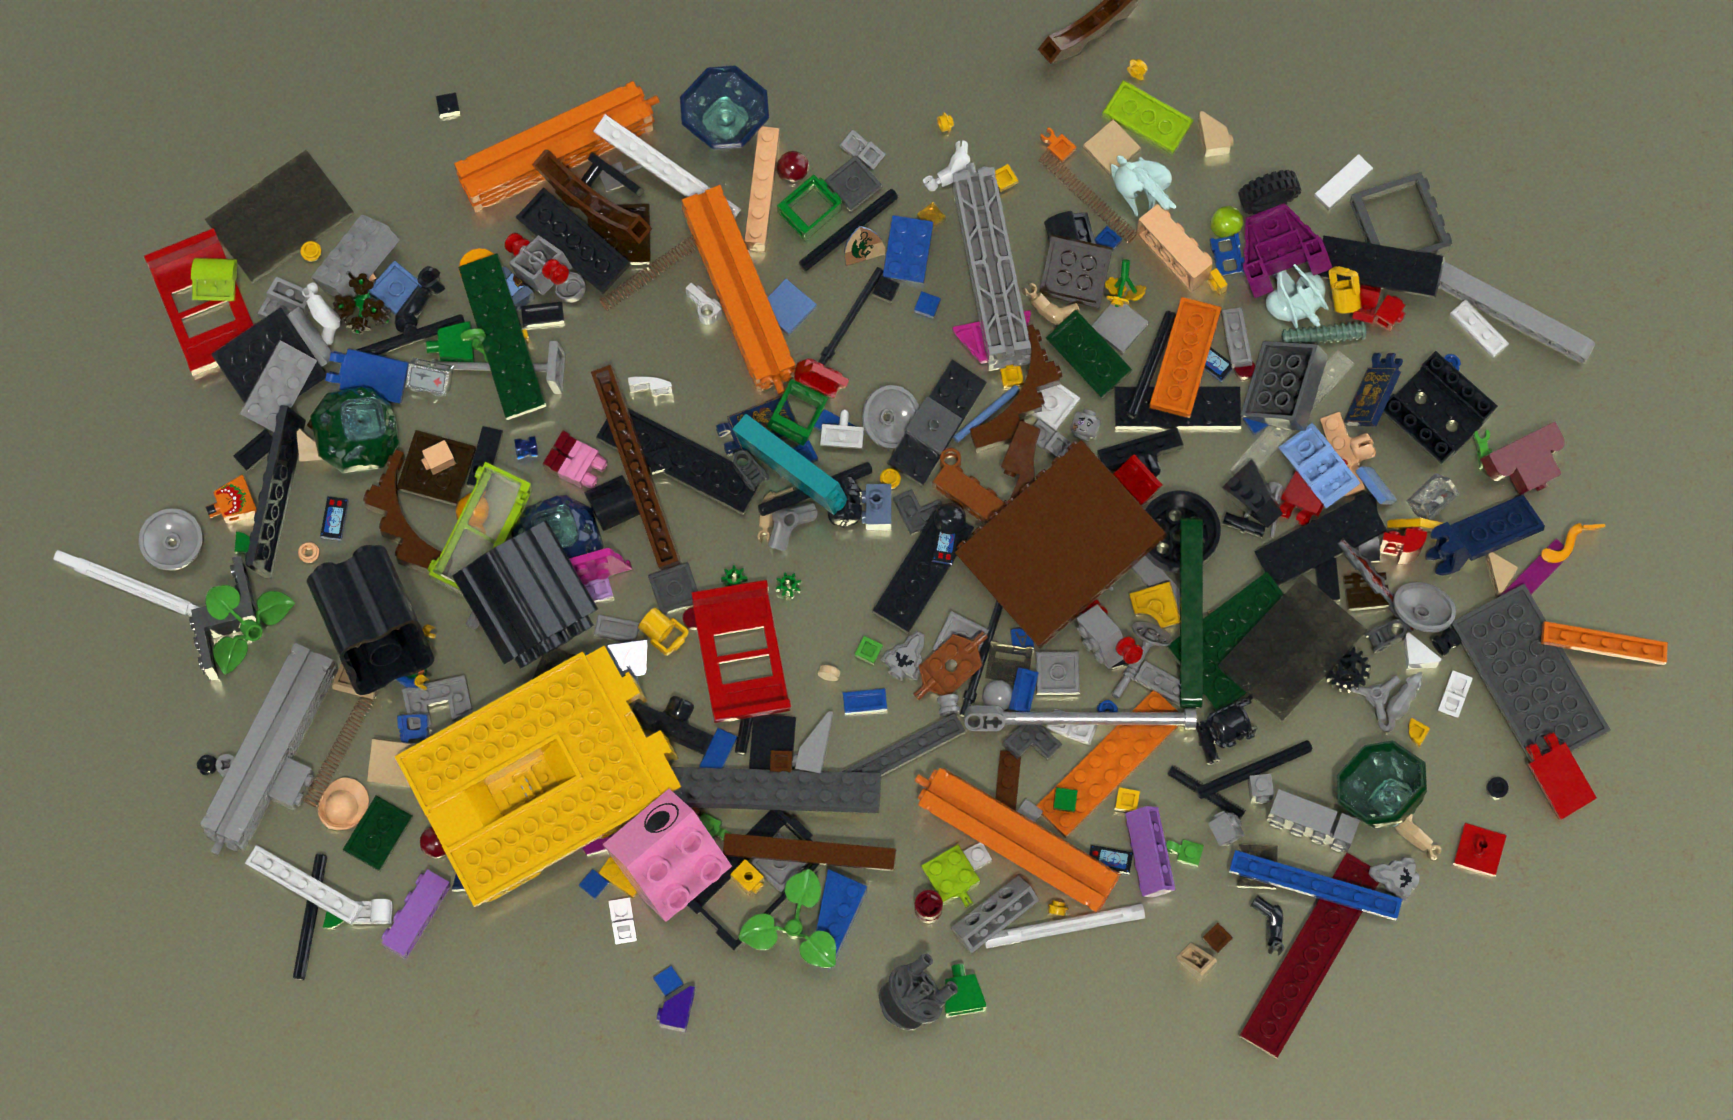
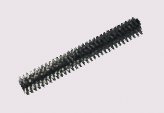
M1172 765L1168 772L1169 776L1178 780V782L1180 781L1187 788L1189 787V789L1194 790L1193 792L1203 784H1200L1201 781H1195L1196 778L1193 780L1194 777H1189V774H1184L1185 771L1182 772L1180 768H1175ZM1219 793L1205 797V799L1210 800L1209 802L1212 801L1214 805H1219V808L1221 807L1223 811L1226 810L1225 812L1234 813L1240 820L1245 813L1243 811L1244 808L1241 810L1242 807L1239 808V805L1237 806L1236 804L1234 806L1235 803L1232 804V801H1227L1228 798L1225 800L1226 797L1223 798V795H1218Z

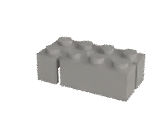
M362 214L342 237L337 246L329 253V256L317 268L311 278L324 292L334 297L336 295H341L342 297L349 295L354 298L356 293L353 287L349 286L351 278L348 276V273L354 278H357L361 273H365L367 279H369L400 239L386 224L377 220L374 221V219Z
M1280 789L1277 792L1267 821L1274 828L1282 829L1284 827L1291 830L1290 833L1295 836L1302 837L1305 835L1310 837L1311 841L1316 844L1323 845V843L1331 845V849L1337 852H1343V850L1348 852L1360 822L1359 819L1343 813L1340 819L1336 820L1338 811Z

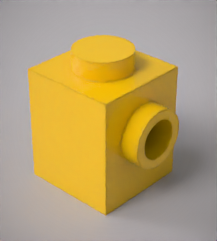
M746 859L730 874L731 879L748 896L752 893L757 894L764 887V876Z

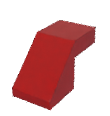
M1360 285L1361 308L1353 312V319L1373 323L1381 288Z

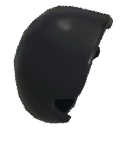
M947 503L936 508L934 513L936 530L945 534H956L965 528L966 514L960 505Z

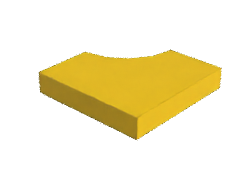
M1423 518L1391 519L1387 521V528L1406 530V528L1410 529V527H1419L1423 531L1432 532L1436 526L1444 522Z
M1171 582L1162 583L1129 594L1135 614L1152 616L1157 620L1161 628L1180 623V613Z

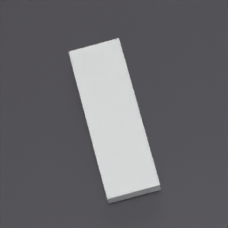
M1358 154L1318 190L1314 197L1330 210L1373 170V167Z
M1466 299L1450 313V316L1492 358L1496 357L1508 346L1509 343Z

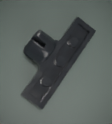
M1176 427L1097 450V455L1100 461L1109 470L1121 467L1135 454L1150 472L1157 477L1161 472L1157 457L1184 449V444Z
M678 696L670 698L663 712H659L637 701L632 709L642 728L654 733L661 730L669 740L703 755H706L714 738L713 735L689 724V718L693 712L694 705L687 700L683 701Z

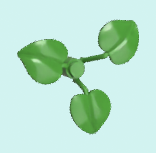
M220 585L208 590L205 604L209 614L216 619L223 620L231 613L241 623L240 630L244 634L235 635L233 639L228 636L223 637L214 646V659L224 675L233 671L245 658L248 651L246 641H256L262 636L263 631L260 620L265 624L274 625L280 622L295 605V602L288 595L279 591L263 593L256 602L259 610L255 612V622L252 619L243 620L233 610L240 602V594L234 587Z
M807 869L792 876L785 886L787 899L791 903H798L795 919L789 920L783 928L774 926V918L771 915H754L743 925L739 934V940L754 949L767 950L772 948L777 942L778 935L775 930H779L782 933L786 932L790 939L804 938L807 940L799 947L800 955L807 963L822 968L834 967L836 965V943L834 938L825 931H816L810 937L802 934V924L799 921L801 905L808 908L814 907L821 896L818 877L812 870Z

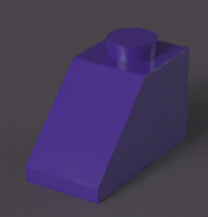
M689 986L665 1001L663 1008L659 1007L656 1020L660 1021V1027L686 1033L695 995V987Z

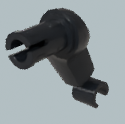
M1257 895L1250 907L1266 916V935L1268 946H1270L1268 953L1272 954L1276 949L1279 956L1284 951L1282 943L1283 910L1278 904L1273 906Z

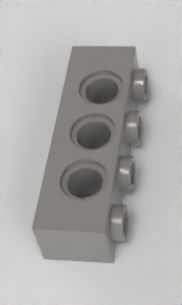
M1018 875L953 925L951 929L959 942L973 953L1035 905L1039 899L1032 887Z

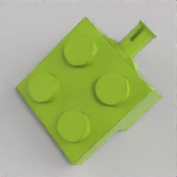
M959 845L921 865L933 890L942 898L943 905L958 897L962 900L965 908L973 904L967 892L978 886L980 879Z

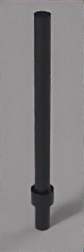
M877 267L831 342L827 347H824L821 352V358L818 361L819 363L826 365L828 361L832 360L835 355V349L884 271L881 268Z
M997 600L987 628L990 630L987 635L988 638L984 641L980 650L983 666L972 675L968 690L964 692V702L960 712L962 717H964L965 710L972 703H975L977 697L976 690L1003 609Z

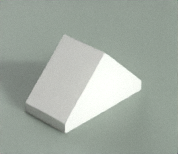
M1408 632L1404 638L1406 669L1437 668L1442 659L1411 633Z

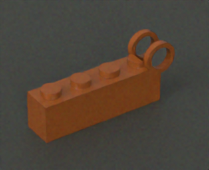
M954 448L945 449L940 455L941 471L933 480L932 488L953 503L960 505L963 510L986 525L989 522L988 518L996 511L999 513L1005 508L1004 504L1007 500L1002 501L992 489H985L975 477H968L963 473V470L960 468L961 454L958 450ZM952 457L957 462L953 465H948L944 460Z

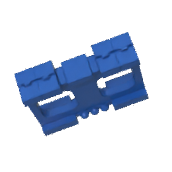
M1238 233L1230 237L1211 238L1210 245L1212 253H1214L1215 266L1221 275L1244 273L1243 263H1245L1244 257L1241 258V243ZM1231 241L1233 250L1227 252L1219 250V242ZM1235 260L1237 269L1225 271L1223 261Z
M428 713L400 714L397 716L398 729H401L399 731L401 733V742L409 743V739L418 738L423 741L429 737L427 729L429 726ZM412 717L420 718L421 728L419 730H409L407 719Z

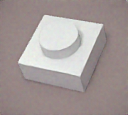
M980 842L963 851L974 871L992 862L984 844Z

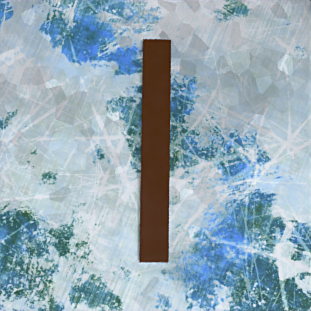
M725 833L723 854L725 856L894 871L897 851L895 848Z

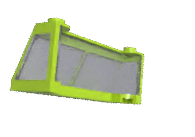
M487 462L484 463L483 467H478L474 476L477 478L476 485L440 557L436 561L432 560L427 570L430 572V579L462 597L464 596L452 575L471 564L486 552L508 541L532 493L531 483Z

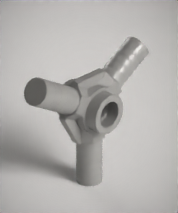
M1395 675L1384 685L1378 684L1369 686V688L1359 685L1358 691L1353 687L1351 692L1366 696L1365 698L1370 704L1376 707L1378 721L1383 722L1387 720L1384 705H1386L1389 691L1401 681Z

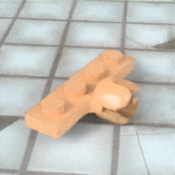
M1341 412L1321 418L1327 441L1342 459L1347 460V467L1361 483L1345 494V496L1350 497L1366 491L1365 484L1357 475L1356 470L1359 469L1361 461L1376 455L1372 438L1367 433L1353 438L1349 437Z

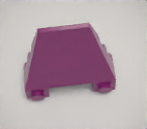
M1285 203L1246 218L1245 263H1243V269L1254 298L1274 291L1269 276L1292 268L1294 264L1300 265L1308 262L1313 276L1332 268L1322 238L1313 233L1311 228L1307 224L1305 225L1299 216Z

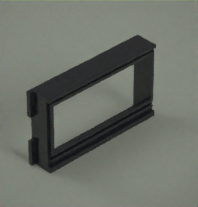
M770 810L746 834L773 837L785 826L799 840L812 841L810 838L813 836L795 817L791 820L781 810ZM725 856L732 867L690 901L687 906L696 915L700 914L716 930L715 933L733 951L736 950L738 952L746 943L740 941L739 938L735 940L702 908L731 879L730 874L745 859L747 861L751 859ZM812 864L808 869L816 874L824 865ZM785 892L763 914L773 917L789 901Z

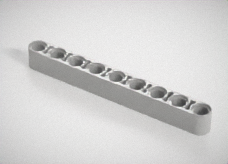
M1444 261L1438 288L1463 301L1466 299L1472 306L1580 363L1587 361L1595 346L1593 340Z

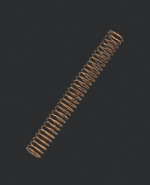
M1050 151L1045 152L1041 156V158L1043 159L1048 152L1050 153ZM1053 153L1050 154V157L1048 156L1046 158V160L1043 162L1044 164L1052 157ZM1049 162L1047 165L1043 164V166H1046V169H1049L1050 171V168L1054 166L1056 162H1053L1049 168H1047V166L1050 164ZM1067 166L1061 170L1059 175H1061L1066 170ZM1058 168L1055 173H1053V170H1051V171H1052V174H1055V175H1056V173H1057L1060 169ZM1070 172L1063 181H1061V179L1065 176L1064 174L1061 178L1058 179H1060V182H1063L1064 184V181L1068 179L1073 172ZM1069 179L1068 182L1065 183V184H1066V187H1069V190L1072 189V192H1075V193H1076V191H1077L1080 187L1078 186L1075 191H1073V188L1070 189V186H1071L1072 184H1074V183L1076 182V180L1074 179V180L1072 181V183H1071L1069 186H1067V184L1071 181V180ZM1092 190L1087 193L1084 199L1091 194ZM1084 191L1083 194L1080 196V200H1083V203H1086V205H1087V202H1088L1091 198L1089 197L1088 200H1087L1086 202H1084V199H1081V197L1086 193V192ZM1098 195L1092 199L1090 204L1097 199ZM1104 200L1101 201V202L1098 204V206L1096 207V209L1099 208V207L1102 205V203L1104 202ZM1107 206L1100 215H1098V213L1102 210L1101 208L1098 212L1094 211V213H1097V216H1100L1101 218V215L1107 211L1109 206ZM1113 211L1106 220H1104V218L1108 215L1107 213L1104 217H1102L1103 221H1106V224L1109 223V226L1112 227L1118 220L1116 219L1112 225H1110V222H1112L1118 214H1116L1110 220V222L1107 223V220L1115 213V211ZM1122 219V220L1116 225V227H1118V226L1123 222L1124 219ZM1122 224L1120 228L1115 232H1117V234H1120V237H1123V240L1126 239L1127 243H1130L1136 237V235L1132 239H1128V241L1127 238L1133 236L1132 234L1134 233L1135 229L1132 230L1131 233L1127 236V238L1124 239V236L1129 231L1127 230L1123 236H1121V234L1128 228L1129 224L1125 226L1121 233H1118V231L1124 226Z
M681 241V244H678V247H677V248L680 250V252L682 253V255H683L684 257H686L685 254L682 252V250H681L680 247H679V245H681V246L683 247V245H682V242H683V241ZM685 242L684 244L687 246L688 250L692 253L691 249L688 247V245H687L686 242ZM689 242L690 246H691L692 249L695 251V248H694L693 245ZM673 250L670 251V252L674 255V257L676 258V260L679 262L678 258H677V257L675 256V254L673 253ZM665 253V255H662V258H661V259L664 261V259H663V256H664V257L668 260V262L670 263V265L673 266L672 263L669 261V259H668L667 256H666V254H668V253ZM669 253L668 255L670 256V258L672 259V261L674 262V264H676V262L674 261V259L671 257V255H670V253ZM660 259L657 260V261L662 265V267L664 268V270L666 271V268L663 266V264L661 263ZM640 273L639 275L641 276V278L643 279V281L645 282V284H647V282L645 281V279L642 277V275H641V273ZM633 275V278L630 277V281H629V282H630L632 285H633V283H632L631 279H633V280L635 281V279H634V276H635V275ZM625 284L622 285V286L626 289V291L628 292V294L631 296L630 292H629V291L627 290V288L625 287ZM617 286V289H614V292H613V293H614L615 295H616L615 290L620 294V292H619V290H618V288H620V287H618V286ZM621 287L620 289L622 290V292L624 293V295L628 298V296L626 295V293L623 291V289H622V287ZM604 295V298H601L599 300L602 306L606 309V311H609L606 304L602 301V299L607 303L610 309L612 308L605 299V297L607 296Z
M359 702V703H355L356 706H354V707L360 708L357 704H361V705H363L364 707L370 709L368 706H366V705H364V704H362V703H360V702ZM355 709V710H352V713H350V716H351V714L356 715L353 711H357V712H359V711L356 710V709ZM351 716V717H348V720H349L348 722H351V723L357 725L358 727H361L360 725H358V724L352 722V721L349 719V718H352V719H355V718H353L352 716ZM347 723V724H344V727H345V728H342V730H343V729H347V730L351 731L352 733L357 734L356 732H354V731L348 729L345 725H348V726L354 728L355 730H358L357 728H355V727L349 725L348 723ZM343 730V731H340V734H341V735H338V737H339V736H343V737L347 738V739L350 740V741H353V740L350 739V738H348V737H346V736H344L341 732L346 733V734H348L349 736L355 738L353 735H351V734L345 732L344 730ZM341 738L339 739V740H342V741H344L345 743L351 745L349 742H347V741H345V740H343V739H341ZM336 739L337 742H334V744H335V743H339V744L343 745L344 747L349 748L348 746H346V745L340 743L337 739ZM337 745L334 746V747H338V748H340L341 750L347 752L345 749H343V748H341V747H339V746H337ZM332 752V753H328L329 756H327V757L333 758L330 754H333V755H336V754L333 753V752ZM328 759V760H324L325 763H326V761H329V762H331V763H333V764L339 766L338 764H336V763L330 761L329 759ZM328 763L325 764V765H328V766L332 767L333 769L337 770V768H335V767L329 765ZM324 766V767H320V769H321V768H325V769L329 770L330 772L335 773L334 771H332V770L326 768L325 766ZM324 770L320 771V772H324V773L328 774L329 776L333 777L331 774L325 772ZM322 774L320 775V776H323V777H325L326 779H328V780L331 781L330 778H328V777H326V776H324V775H322ZM318 777V778H314L315 781H313V782L318 783V784H320V785H322V786L328 788L327 786H325V785L319 783V782L316 780V779L322 780L321 778H319V777ZM314 784V785H310L311 788H312L311 790H314V791H316V792H318V793L324 795L323 793H321V792L315 790V789L312 787V786L318 787L317 785H315V784ZM310 791V792H307V795H308V796H305V798H306V797L312 798V797L308 794V793H310V794H313V795L317 796L318 798H321L320 796H318V795L312 793L311 791ZM303 799L304 802L308 801V802L312 803L313 805H311V806H313V807H317V806H318L317 804H315L314 802H311V801L308 800V799H307V800H306V799Z

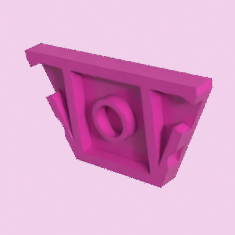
M1030 310L1024 311L1027 326L1031 317ZM980 322L952 327L955 336L980 364L988 363Z
M610 548L570 558L584 585L595 579L603 580L611 575L632 570L630 561H624L620 554L614 553Z

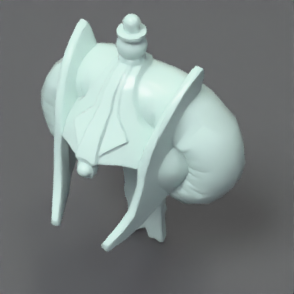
M1117 156V162L1121 167L1111 164L1112 177L1116 189L1126 199L1136 217L1138 216L1135 198L1138 197L1137 191L1142 192L1144 190L1149 201L1148 211L1154 207L1155 199L1164 210L1169 209V207L1176 208V205L1169 199V196L1163 192L1172 182L1171 173L1164 165L1154 161L1143 160L1141 157H1139L1138 161L1131 163L1127 162L1123 156Z
M1296 264L1293 266L1301 275L1297 285L1286 270L1273 274L1277 280V290L1269 293L1266 298L1268 312L1279 320L1292 322L1295 328H1298L1297 321L1306 317L1310 319L1313 325L1319 327L1320 320L1315 315V312L1320 307L1329 310L1324 300L1326 288L1322 278L1318 274L1313 276L1311 271L1304 273Z

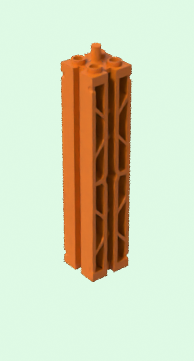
M631 81L624 87H618L477 152L465 160L454 163L458 180L464 192H466L475 213L484 207H489L545 181L546 179L532 165L544 150H549L566 168L571 169L588 161L587 158L591 153L599 156L614 149V146L593 132L605 114L637 137L653 131L652 123L655 121L652 116L654 113L651 106L660 103L658 96L655 95L644 100L645 96L641 87H636L634 81Z
M721 185L705 190L702 194H695L682 199V212L687 219L688 227L756 390H767L773 387L774 383L778 395L785 392L783 383L793 378L795 363L790 356L789 348L727 199L723 195Z
M945 768L935 769L929 780L920 774L915 779L916 783L925 787L918 796V800H920L918 805L929 810L930 813L1083 905H1087L1095 912L1101 910L1110 892L1122 875L959 776L952 774V772Z

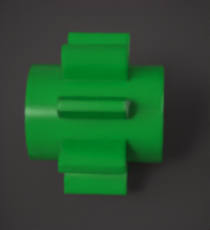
M735 565L729 571L724 569L726 577H721V582H727L725 587L743 584V582L748 581L747 576H742L744 569L738 570ZM732 576H737L736 582H732Z
M785 572L782 579L777 578V583L781 586L776 587V592L781 591L783 599L785 596H790L793 599L795 593H801V590L797 587L801 585V580H795V573L790 576ZM789 583L792 588L788 589L785 584Z

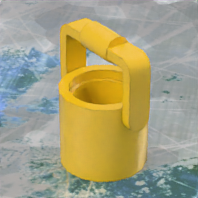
M1340 266L1331 268L1329 270V279L1334 310L1338 313H1352L1361 308L1358 273ZM1337 274L1346 277L1349 276L1351 277V280H1341L1337 282Z
M657 608L651 609L638 626V629L651 639L650 643L666 656L670 655L674 650L677 651L688 636V630L674 618L669 619ZM676 627L683 634L666 649L661 643Z

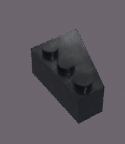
M1253 459L1222 487L1235 505L1267 528L1283 514L1263 473Z

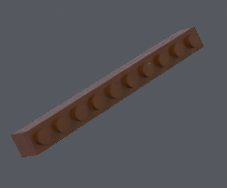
M611 365L594 370L591 374L660 570H665L680 565L682 562L615 370Z

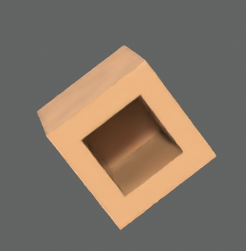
M445 440L422 451L424 458L421 461L426 471L430 469L433 475L456 464Z

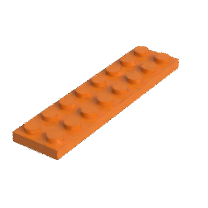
M1153 690L1132 712L1178 711L1162 695ZM1117 725L1056 786L1058 788L1078 790L1075 813L1053 810L1056 794L1055 787L1036 805L1043 811L1041 815L1066 838L1179 725Z

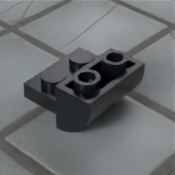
M1072 211L1062 212L1048 218L1044 222L1049 242L1051 235L1054 234L1095 243L1087 212L1074 214Z
M623 475L584 492L603 531L640 515L632 490L627 485Z

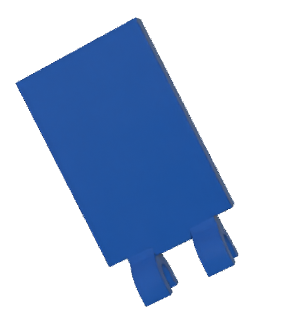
M350 348L347 349V354L337 351L331 352L329 361L341 363L340 373L330 371L326 374L325 381L340 383L339 390L360 387L371 388L386 401L402 403L410 362Z

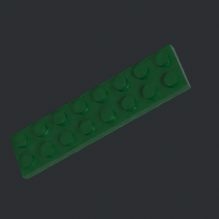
M496 253L458 267L477 328L483 329L486 334L482 344L505 418L510 420L547 407L499 255Z

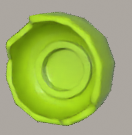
M1232 206L1219 208L1210 220L1211 230L1221 238L1237 234L1244 225L1242 214L1237 208Z

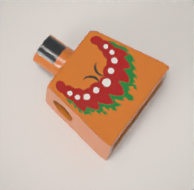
M243 475L215 490L213 493L217 502L206 506L210 518L222 514L226 523L254 518L257 512L256 505Z

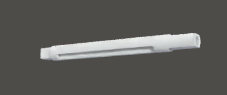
M59 550L54 555L53 560L55 562L70 567L78 573L185 616H192L191 610L200 608L193 605L190 601L83 558H77Z
M1142 904L1001 930L985 943V947L987 949L1026 940L1144 919V908Z

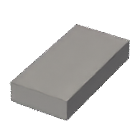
M598 614L594 636L620 642L637 640L640 622Z

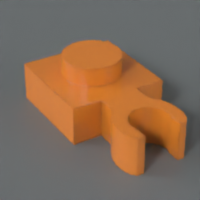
M1048 127L1047 132L1051 136L1045 137L1041 134L1040 138L1044 143L1050 144L1047 150L1063 163L1076 151L1077 147L1063 134L1057 138L1054 131Z

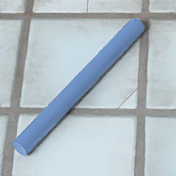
M1016 385L1011 387L956 433L953 439L959 443L970 433V429L979 426L1019 393V388Z

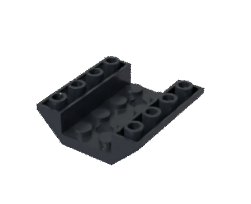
M1435 351L1421 365L1420 370L1396 395L1393 393L1390 396L1383 413L1442 465L1470 440L1475 431H1478L1484 425L1498 405ZM1423 395L1426 398V403H1417L1415 397ZM1446 424H1456L1457 430L1455 432L1448 431Z

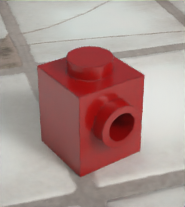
M1387 295L1375 313L1373 321L1391 332L1396 322L1400 324L1406 313L1403 311L1406 305L1403 304L1400 298Z

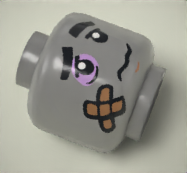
M1084 409V412H1077L1071 425L1074 437L1089 441L1097 436L1101 421L1095 417L1096 412Z

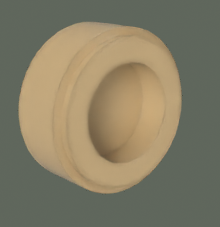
M821 665L818 671V676L828 681H837L840 675V671L831 665Z

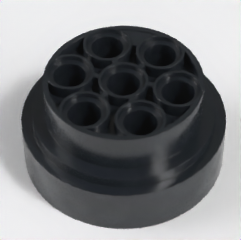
M1178 490L1158 496L1147 506L1146 512L1167 534V537L1146 555L1155 566L1171 573H1180V560L1177 558V555L1180 554V541H1176L1173 538V535L1180 534V520L1172 521L1169 518L1171 514H1177L1180 519L1202 518L1203 566L1210 561L1218 547L1221 526L1217 512L1206 499L1193 492ZM1165 547L1168 552L1160 554L1157 548Z

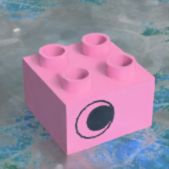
M670 789L665 791L603 843L605 849L641 899L665 922L684 909L690 901L732 867L696 813Z

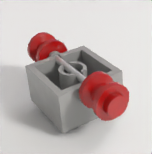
M512 233L505 241V249L515 256L509 264L517 277L540 294L544 295L553 285H560L567 280L569 270L573 267L561 250L539 235L530 243L529 240L523 238L520 234Z
M1097 599L1082 612V615L1076 618L1079 624L1077 630L1084 638L1082 643L1088 651L1092 650L1094 652L1093 655L1099 664L1104 663L1109 669L1121 660H1124L1127 664H1133L1141 659L1143 649L1139 645H1135V640L1132 637L1123 638L1120 629L1107 616V609L1100 606V602Z

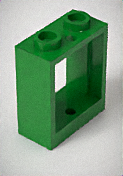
M813 174L777 205V213L806 241L842 210V200L836 192L832 193L828 189L827 183L822 178L818 179ZM812 189H815L831 208L808 226L791 207Z
M791 379L767 427L804 446L828 397ZM789 394L817 408L807 429L779 415Z

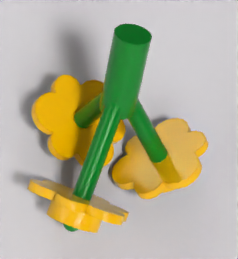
M1127 259L1122 260L1121 277L1116 279L1109 277L1105 282V287L1109 290V293L1117 295V297H1106V299L1111 301V305L1115 307H1123L1124 304L1129 305L1130 302L1128 300L1137 301L1141 299L1147 289L1146 286L1133 285L1129 278L1130 260ZM1126 281L1131 290L1127 292L1125 299H1123L1121 297L1124 296V292H1126L1127 290L1126 286H1124Z

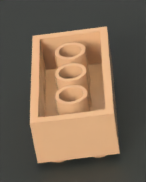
M1157 204L1139 218L1137 235L1192 293L1209 278L1213 265L1212 258L1208 253H1203L1198 248L1199 245L1192 237L1189 238L1184 233L1185 230L1178 222L1175 223L1170 218V213Z

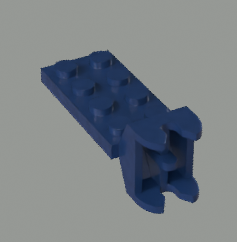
M1520 495L1450 525L1448 522L1436 526L1430 535L1431 539H1437L1436 546L1427 552L1426 560L1435 561L1442 559L1444 563L1437 567L1435 573L1442 576L1450 575L1459 571L1468 559L1473 561L1544 531L1545 525L1525 496Z

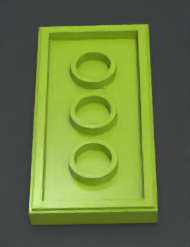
M1124 80L1102 112L1104 117L1110 120L1114 119L1120 126L1172 155L1194 122L1192 118Z

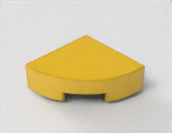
M1411 718L1408 725V733L1412 742L1417 747H1420L1430 728Z

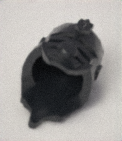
M840 477L837 482H839L845 493L847 501L845 506L834 515L828 511V519L833 525H839L844 528L848 525H855L861 518L862 504H860V496L862 495V490L851 477Z
M1249 695L1247 698L1236 701L1234 704H1230L1208 715L1206 727L1212 739L1219 747L1230 748L1236 745L1235 740H1243L1245 738L1249 740L1255 737L1258 728L1257 726L1251 727L1250 719L1244 709V706L1252 703L1253 695Z

